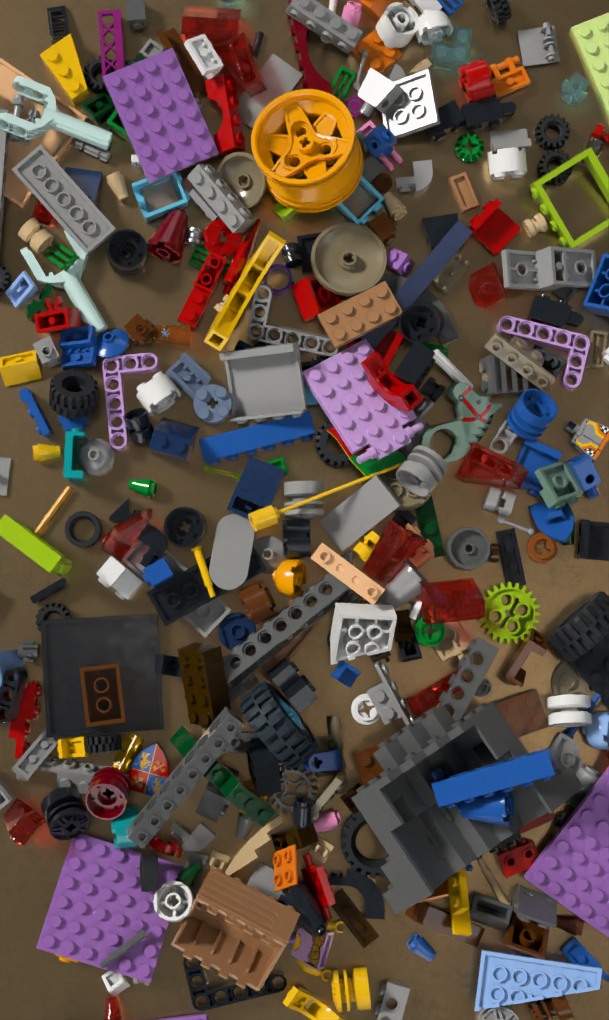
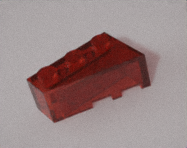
M244 32L213 46L215 52L221 58L224 67L250 97L268 90L251 42Z
M474 442L455 476L464 483L520 488L529 471L520 463Z
M390 519L362 570L371 577L389 584L404 568L403 564L409 557L413 558L416 555L415 551L428 541L406 525Z
M19 797L3 815L8 834L12 836L11 840L19 846L21 844L25 846L34 840L47 823L44 817Z

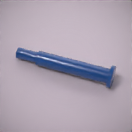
M596 693L591 699V706L582 711L590 713L601 695ZM569 727L563 733L573 739V735L579 727Z

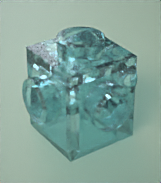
M574 72L570 80L566 78L560 89H562L560 97H562L565 103L576 106L578 101L582 103L588 94L586 90L591 82Z

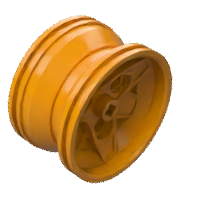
M315 89L291 91L270 102L256 119L251 134L253 156L261 172L266 176V186L269 192L281 205L294 209L297 212L316 213L339 205L354 192L363 174L364 156L356 136V128L347 107L337 97ZM335 130L340 133L342 138L333 137ZM273 154L280 157L275 165L273 162ZM336 161V163L327 171L326 166L332 165ZM303 175H305V176L308 178V179H296V178L302 177Z

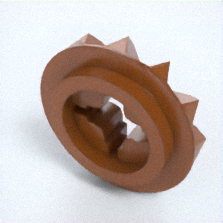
M540 532L529 539L527 551L529 557L535 562L546 563L556 556L558 544L556 540ZM546 540L545 548L549 551H543L538 555L539 548L536 545H541Z

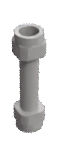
M14 95L12 100L14 107L13 115L21 118V110L25 106V97ZM11 133L8 134L9 141L19 142V136Z

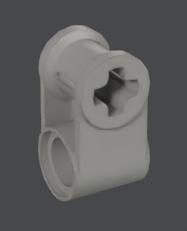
M507 419L504 420L489 445V451L495 457L502 456L518 436L509 427ZM494 443H501L503 450L497 451Z

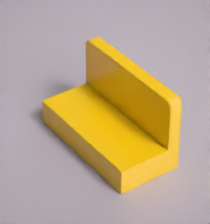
M36 350L0 357V372L5 386L42 379Z

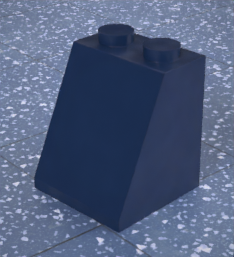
M163 417L153 431L148 448L152 454L189 464L200 427Z

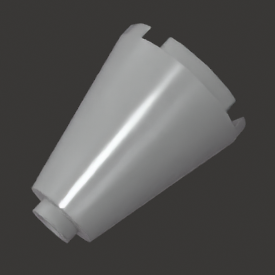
M405 559L385 586V591L379 597L380 601L378 604L393 605L395 610L428 591L431 585L427 584L426 578L414 567L411 568L409 566L410 563Z

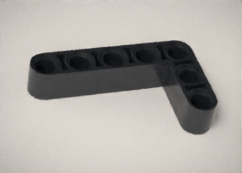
M23 667L9 668L3 675L0 687V724L15 721L18 717L28 678V673ZM14 672L18 675L17 681L14 679ZM10 691L13 693L12 699L9 697ZM5 710L8 712V718L5 717Z
M184 958L183 961L192 1004L198 1011H205L278 993L287 986L286 974L280 970L273 971L266 979L265 987L262 990L256 991L246 985V992L243 995H238L235 993V988L238 987L236 985L237 980L209 987L205 969L200 966L202 961L198 960V964L195 966L190 965L187 958ZM199 976L203 982L200 985H195L192 982V978ZM281 977L284 983L277 986L273 983V979ZM223 991L226 994V998L220 1000L216 997V993ZM198 996H204L207 999V1002L205 1004H199L196 998Z

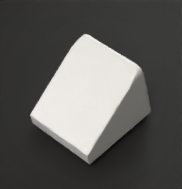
M108 971L101 976L108 992L113 996H116L130 986L128 980L122 974Z

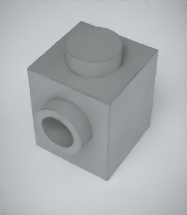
M50 336L33 343L45 368H51L59 364L61 355Z

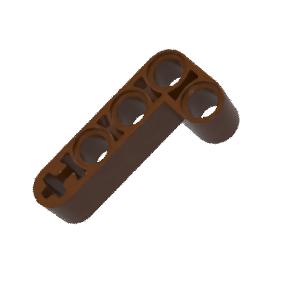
M427 901L419 902L406 909L405 912L413 921L475 947H478L485 931L484 927L471 922L472 935H454L452 933L451 913L435 907Z

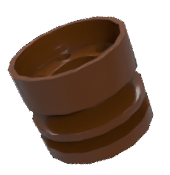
M565 995L528 1002V1008L534 1020H554L555 1017L559 1020L574 1019Z

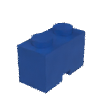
M164 557L144 568L145 574L142 575L147 585L154 588L175 577Z

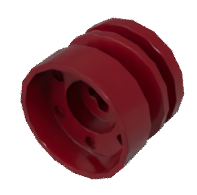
M106 767L98 770L93 775L85 796V804L88 811L93 816L102 820L116 819L122 815L131 792L129 777L118 768Z

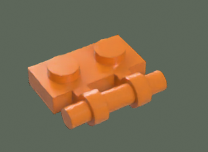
M518 56L508 57L499 64L489 65L491 75L494 77L491 79V84L494 83V96L496 98L503 97L530 85L531 81L524 66L515 67V64L520 63ZM506 68L509 70V72L502 75L499 72Z

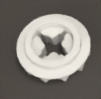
M361 694L353 700L351 713L357 722L369 725L376 722L380 716L375 706L369 710L370 717L365 712L358 713L363 708V701L367 706L374 705L368 694Z

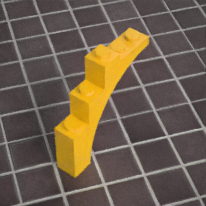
M271 231L268 232L256 252L253 253L245 265L238 281L231 289L224 305L216 315L203 342L218 351L222 350L249 300L285 245L286 240Z

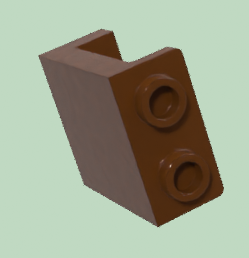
M531 628L507 666L505 678L510 684L523 686L526 671L521 666L531 651L543 656L547 649V636Z

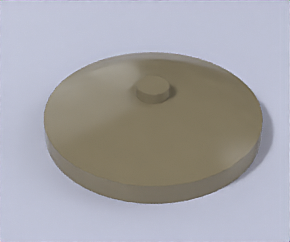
M347 222L332 225L317 237L312 247L310 261L314 276L324 288L338 295L356 296L380 282L386 269L387 254L381 239L371 229L360 224Z

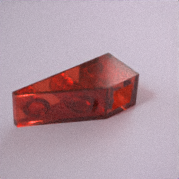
M459 669L406 699L415 716L441 703L438 700L442 692L448 691L450 687L448 682L452 674H457ZM456 688L453 691V695L461 691V689Z

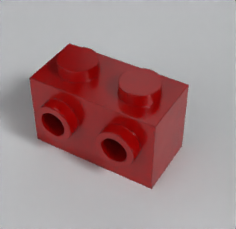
M523 838L518 840L517 845L513 847L504 846L500 848L499 852L495 855L504 876L508 878L529 869L538 858L539 853L532 839Z

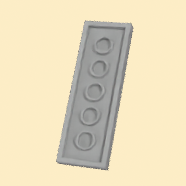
M41 144L12 168L16 176L87 255L117 231Z
M138 541L121 560L144 580L142 575L145 574L143 569L146 567L141 565L140 562L150 547ZM168 550L165 556L160 553L156 555L159 557L158 560L163 557L167 560L175 576L187 570ZM218 597L183 618L206 638L232 610Z

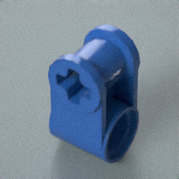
M340 749L315 753L303 762L304 768L309 772L343 769ZM317 760V764L312 766L311 762Z

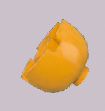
M302 559L282 561L277 570L273 572V581L278 591L285 596L297 598L304 592V590H301L302 583L306 584L307 568L306 564L302 563L304 561Z

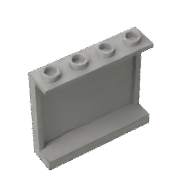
M298 342L219 353L220 361H225L229 394L232 400L233 417L229 419L230 422L236 421L237 424L248 423L249 419L261 422L265 421L266 417L279 420L283 419L284 415H291V418L301 417L302 413L308 411Z

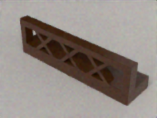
M162 28L159 29L157 35L165 51L173 48L194 98L202 99L207 96L206 79L198 69L175 28L165 33Z

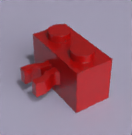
M62 296L55 297V305L53 298H47L46 304L50 311L34 314L37 333H51L81 327L79 309H62Z

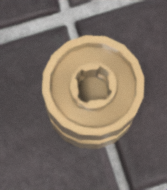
M31 218L21 227L18 236L24 242H30L29 246L37 254H40L52 243L54 235L47 229H42L43 226L36 218Z

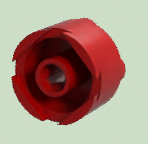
M480 59L458 68L460 76L458 82L461 89L465 88V97L468 103L495 95L494 83L491 84L490 80L492 75L485 60Z

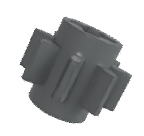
M24 640V644L18 645V658H23V663H34V658H39V644H34V640Z

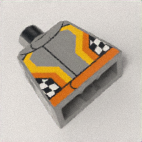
M587 418L580 425L570 419L565 427L566 431L573 434L569 442L570 445L579 453L590 455L593 462L609 440V427Z

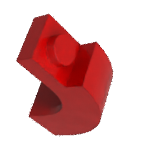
M373 352L360 363L369 376L367 378L369 384L391 406L401 411L410 412L423 401L414 384H405L398 380L390 372L378 352Z

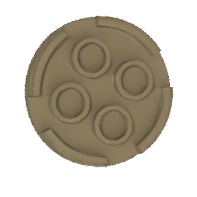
M399 467L378 475L401 505L396 510L408 511L416 509L425 504L431 496L430 494L428 497H420L403 487L396 477V471Z
M564 659L555 668L551 679V689L554 696L576 694L588 695L590 699L595 696L596 693L568 661ZM599 699L592 711L599 708L604 702Z

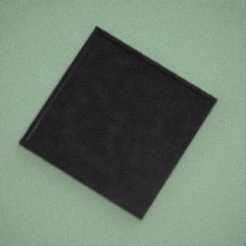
M157 613L40 621L47 738L164 729L161 674H155L157 657L160 654ZM119 662L126 722L86 727L79 668Z

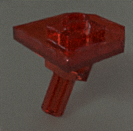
M495 262L489 263L471 274L468 288L476 305L487 309L508 298L504 288L503 277L499 275Z

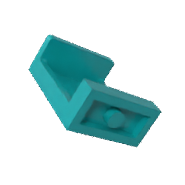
M71 428V431H65L63 478L68 482H88V474L77 470L78 441H86L90 437L82 431L83 429Z

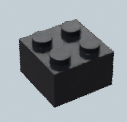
M260 739L245 742L249 774L258 797L282 792L281 783H284L282 772L279 771V768L282 767L281 761L275 757Z

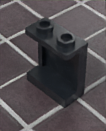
M585 519L579 521L577 559L609 561L608 522H596Z

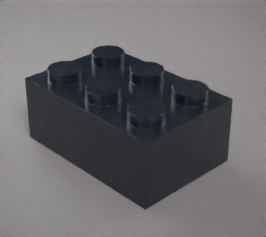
M416 340L394 372V376L405 384H414L418 390L425 375L429 374L436 361L434 359L435 352Z

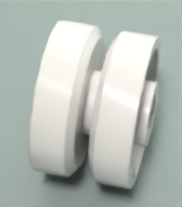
M566 694L548 697L547 708L552 711H560L551 713L548 716V726L580 727L591 725L592 714L587 711H579L588 709L591 706L590 696Z

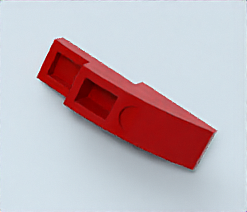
M212 251L209 252L194 282V287L177 319L178 322L195 330L217 287L227 262L226 258Z
M37 680L32 681L24 691L18 717L10 725L9 738L16 739L15 758L20 759L30 747V743H27V735L31 733V723L28 722L29 720H36L37 716L40 715L41 706L38 704V696L41 697L42 685H39Z

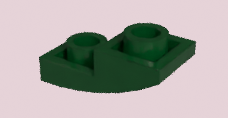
M46 284L45 289L42 288L39 295L41 301L33 299L32 303L28 304L26 315L29 321L34 322V314L44 313L48 308L46 299L54 297L56 293L54 286Z

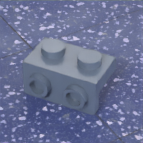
M186 352L165 373L192 400L197 390L205 385H209L212 379L209 373L202 369L195 359Z

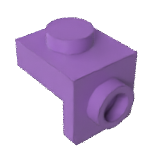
M391 247L386 253V267L398 272L400 276L406 277L411 272L414 262L408 254Z

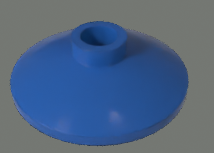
M117 328L107 329L97 336V356L113 358L122 354L129 345L128 334L124 330Z

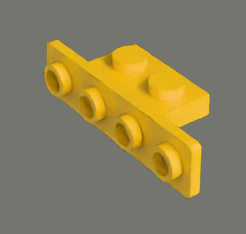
M463 868L448 878L452 933L454 935L470 936L472 935L466 868Z

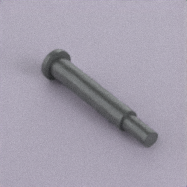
M141 928L139 933L111 953L108 958L100 963V966L105 968L145 937L148 938L144 930Z

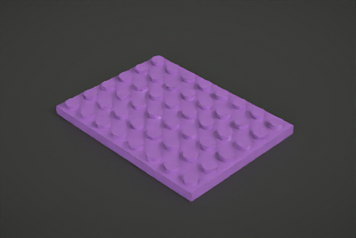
M609 767L524 874V878L553 899H556L557 902L608 938Z

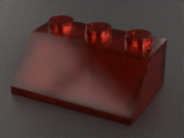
M185 5L181 27L183 43L188 39L205 34L212 45L238 46L241 9Z
M473 578L421 584L423 623L441 624L485 618L484 597Z

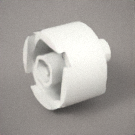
M395 2L390 4L375 26L379 37L385 46L390 49L406 46L418 30L416 28V22L419 18L418 14L410 6L408 8L402 6L404 3Z
M518 147L498 149L497 154L492 155V151L487 153L490 177H493V181L504 180L506 176H512V179L523 178V175L528 172L525 148H522L521 151H519Z
M161 371L157 372L152 377V380L147 383L143 382L136 388L138 391L136 397L143 407L147 409L150 416H154V412H157V414L163 413L176 403L174 401L176 396L178 398L181 396L180 391L169 376Z

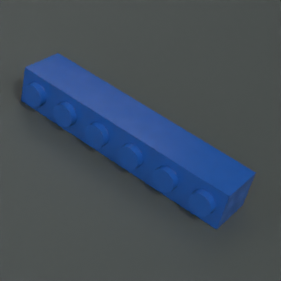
M307 411L302 413L301 417L291 418V416H287L283 419L272 420L199 439V444L205 464L209 463V466L219 464L220 460L226 458L228 461L238 459V455H255L257 450H274L276 445L295 444L294 441L299 439L302 442L313 439L312 436H315L316 432L311 413Z
M546 748L437 779L431 785L438 806L451 808L456 806L459 801L464 800L465 803L475 801L476 797L480 795L487 798L495 795V791L498 790L508 792L514 790L516 785L522 784L523 787L532 785L534 780L542 779V781L551 780L554 778L553 775L558 772L551 748Z

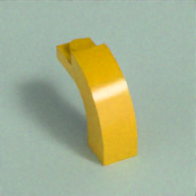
M293 986L282 1002L286 1007L302 1013L311 1020H347L328 1003L300 986L299 988Z

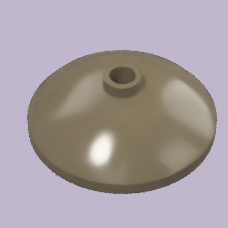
M234 152L227 155L218 165L216 172L238 196L244 206L249 209L262 199L267 185L266 176L261 172L252 154Z

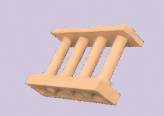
M322 542L310 557L372 605L376 603L385 591L383 587Z

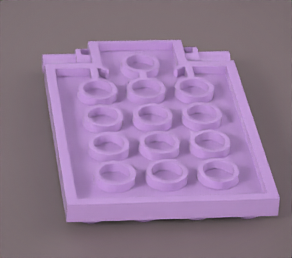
M366 339L302 372L305 383L351 454L367 446L369 447L365 453L356 457L359 464L368 459L376 458L380 460L411 443L410 438L414 437L415 433L424 429V425L421 422L403 429V426L417 418L414 411H401L391 406L378 395L367 381L369 376L360 363L369 357L374 350Z

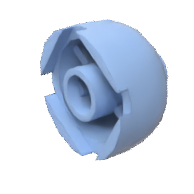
M609 711L593 713L592 724L582 728V733L586 735L588 743L595 749L609 751Z

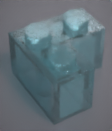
M454 26L451 44L433 41L430 54L432 65L430 67L458 71V68L468 64L473 28Z

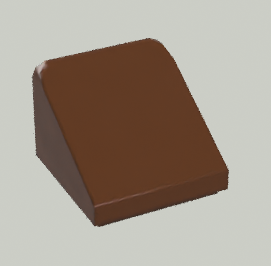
M359 783L349 789L347 794H343L340 797L351 812L358 809L351 798L358 794L356 789L361 787Z

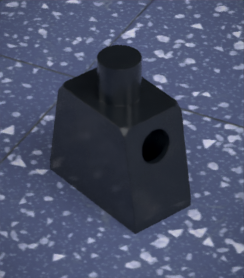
M458 213L422 218L421 227L430 251L438 245L458 221Z

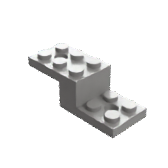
M550 246L536 252L512 249L501 251L505 289L547 292L561 287L589 289L596 273L595 250ZM577 265L581 267V272H579ZM518 266L522 268V274L519 273Z

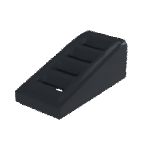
M65 5L47 8L50 37L53 45L70 34ZM62 11L61 15L52 16V13ZM63 18V21L53 22L55 19ZM64 25V27L54 29V26ZM65 31L64 34L55 35L56 32Z

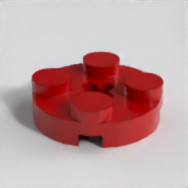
M219 218L205 228L203 239L205 238V246L209 252L212 251L222 257L233 255L238 250L241 244L242 233H233L223 220ZM218 235H224L226 241L221 242Z
M156 836L146 845V848L150 845V848H153L152 850L166 855L174 856V853H176L177 858L181 857L183 851L178 843L168 841L167 844L162 843L161 838Z

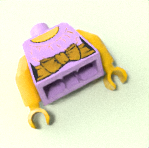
M340 920L334 923L327 921V932L321 937H312L302 928H298L297 933H292L288 944L293 945L291 955L295 957L300 968L311 975H320L322 980L326 982L329 981V978L323 976L324 973L329 972L332 974L331 969L325 967L334 936L332 929L338 933L344 932L343 930H337L339 923L344 924Z

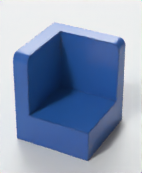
M341 660L331 676L351 688L361 672Z

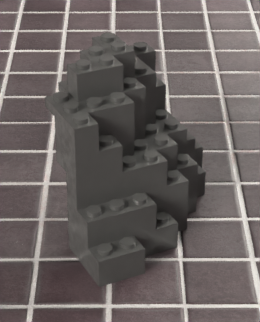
M494 702L487 706L484 703L474 709L476 713L471 711L463 717L465 721L459 719L455 722L444 705L438 710L436 707H433L425 713L426 718L423 715L413 721L414 726L410 723L401 729L403 731L402 734L398 731L389 737L391 742L386 739L377 745L379 750L374 752L373 755L384 770L379 774L381 778L379 779L378 776L367 782L369 786L365 783L356 789L358 794L351 798L389 854L385 858L387 862L381 866V869L391 883L387 886L389 890L382 895L396 915L434 894V890L454 873L467 867L476 858L487 853L501 841L515 834L524 825L547 812L552 813L583 787L570 766L564 770L559 768L551 780L542 781V779L534 780V784L523 787L522 784L514 786V790L508 791L509 794H513L515 816L510 818V822H513L512 826L462 818L461 814H458L457 805L451 808L439 807L431 785L435 781L431 775L435 769L441 768L445 773L444 776L448 777L529 754Z

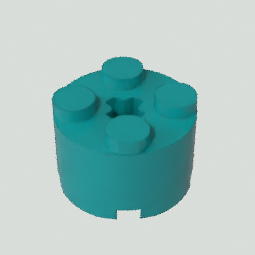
M139 807L125 808L122 815L112 819V834L116 836L114 838L115 849L139 847L127 837L126 828L139 814Z

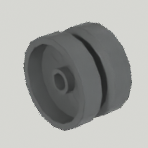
M464 527L457 530L446 544V555L449 562L455 568L462 571H471L482 566L490 554V543L487 536L481 530L474 527ZM465 546H471L472 550L467 552Z

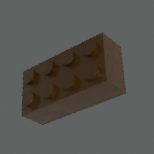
M195 642L178 649L190 724L209 727L225 707L231 710L221 646Z

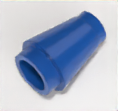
M415 933L407 942L409 951L428 961L433 960L436 955V951L422 935Z

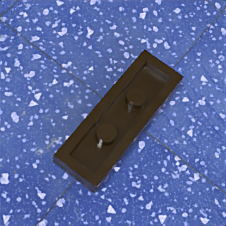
M344 889L339 890L334 898L336 904L331 905V907L362 947L365 948L378 938L379 934L368 920L365 919Z

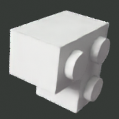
M112 556L96 573L99 576L98 581L105 587L109 588L111 586L116 589L115 594L122 600L125 598L130 600L144 584L141 579Z

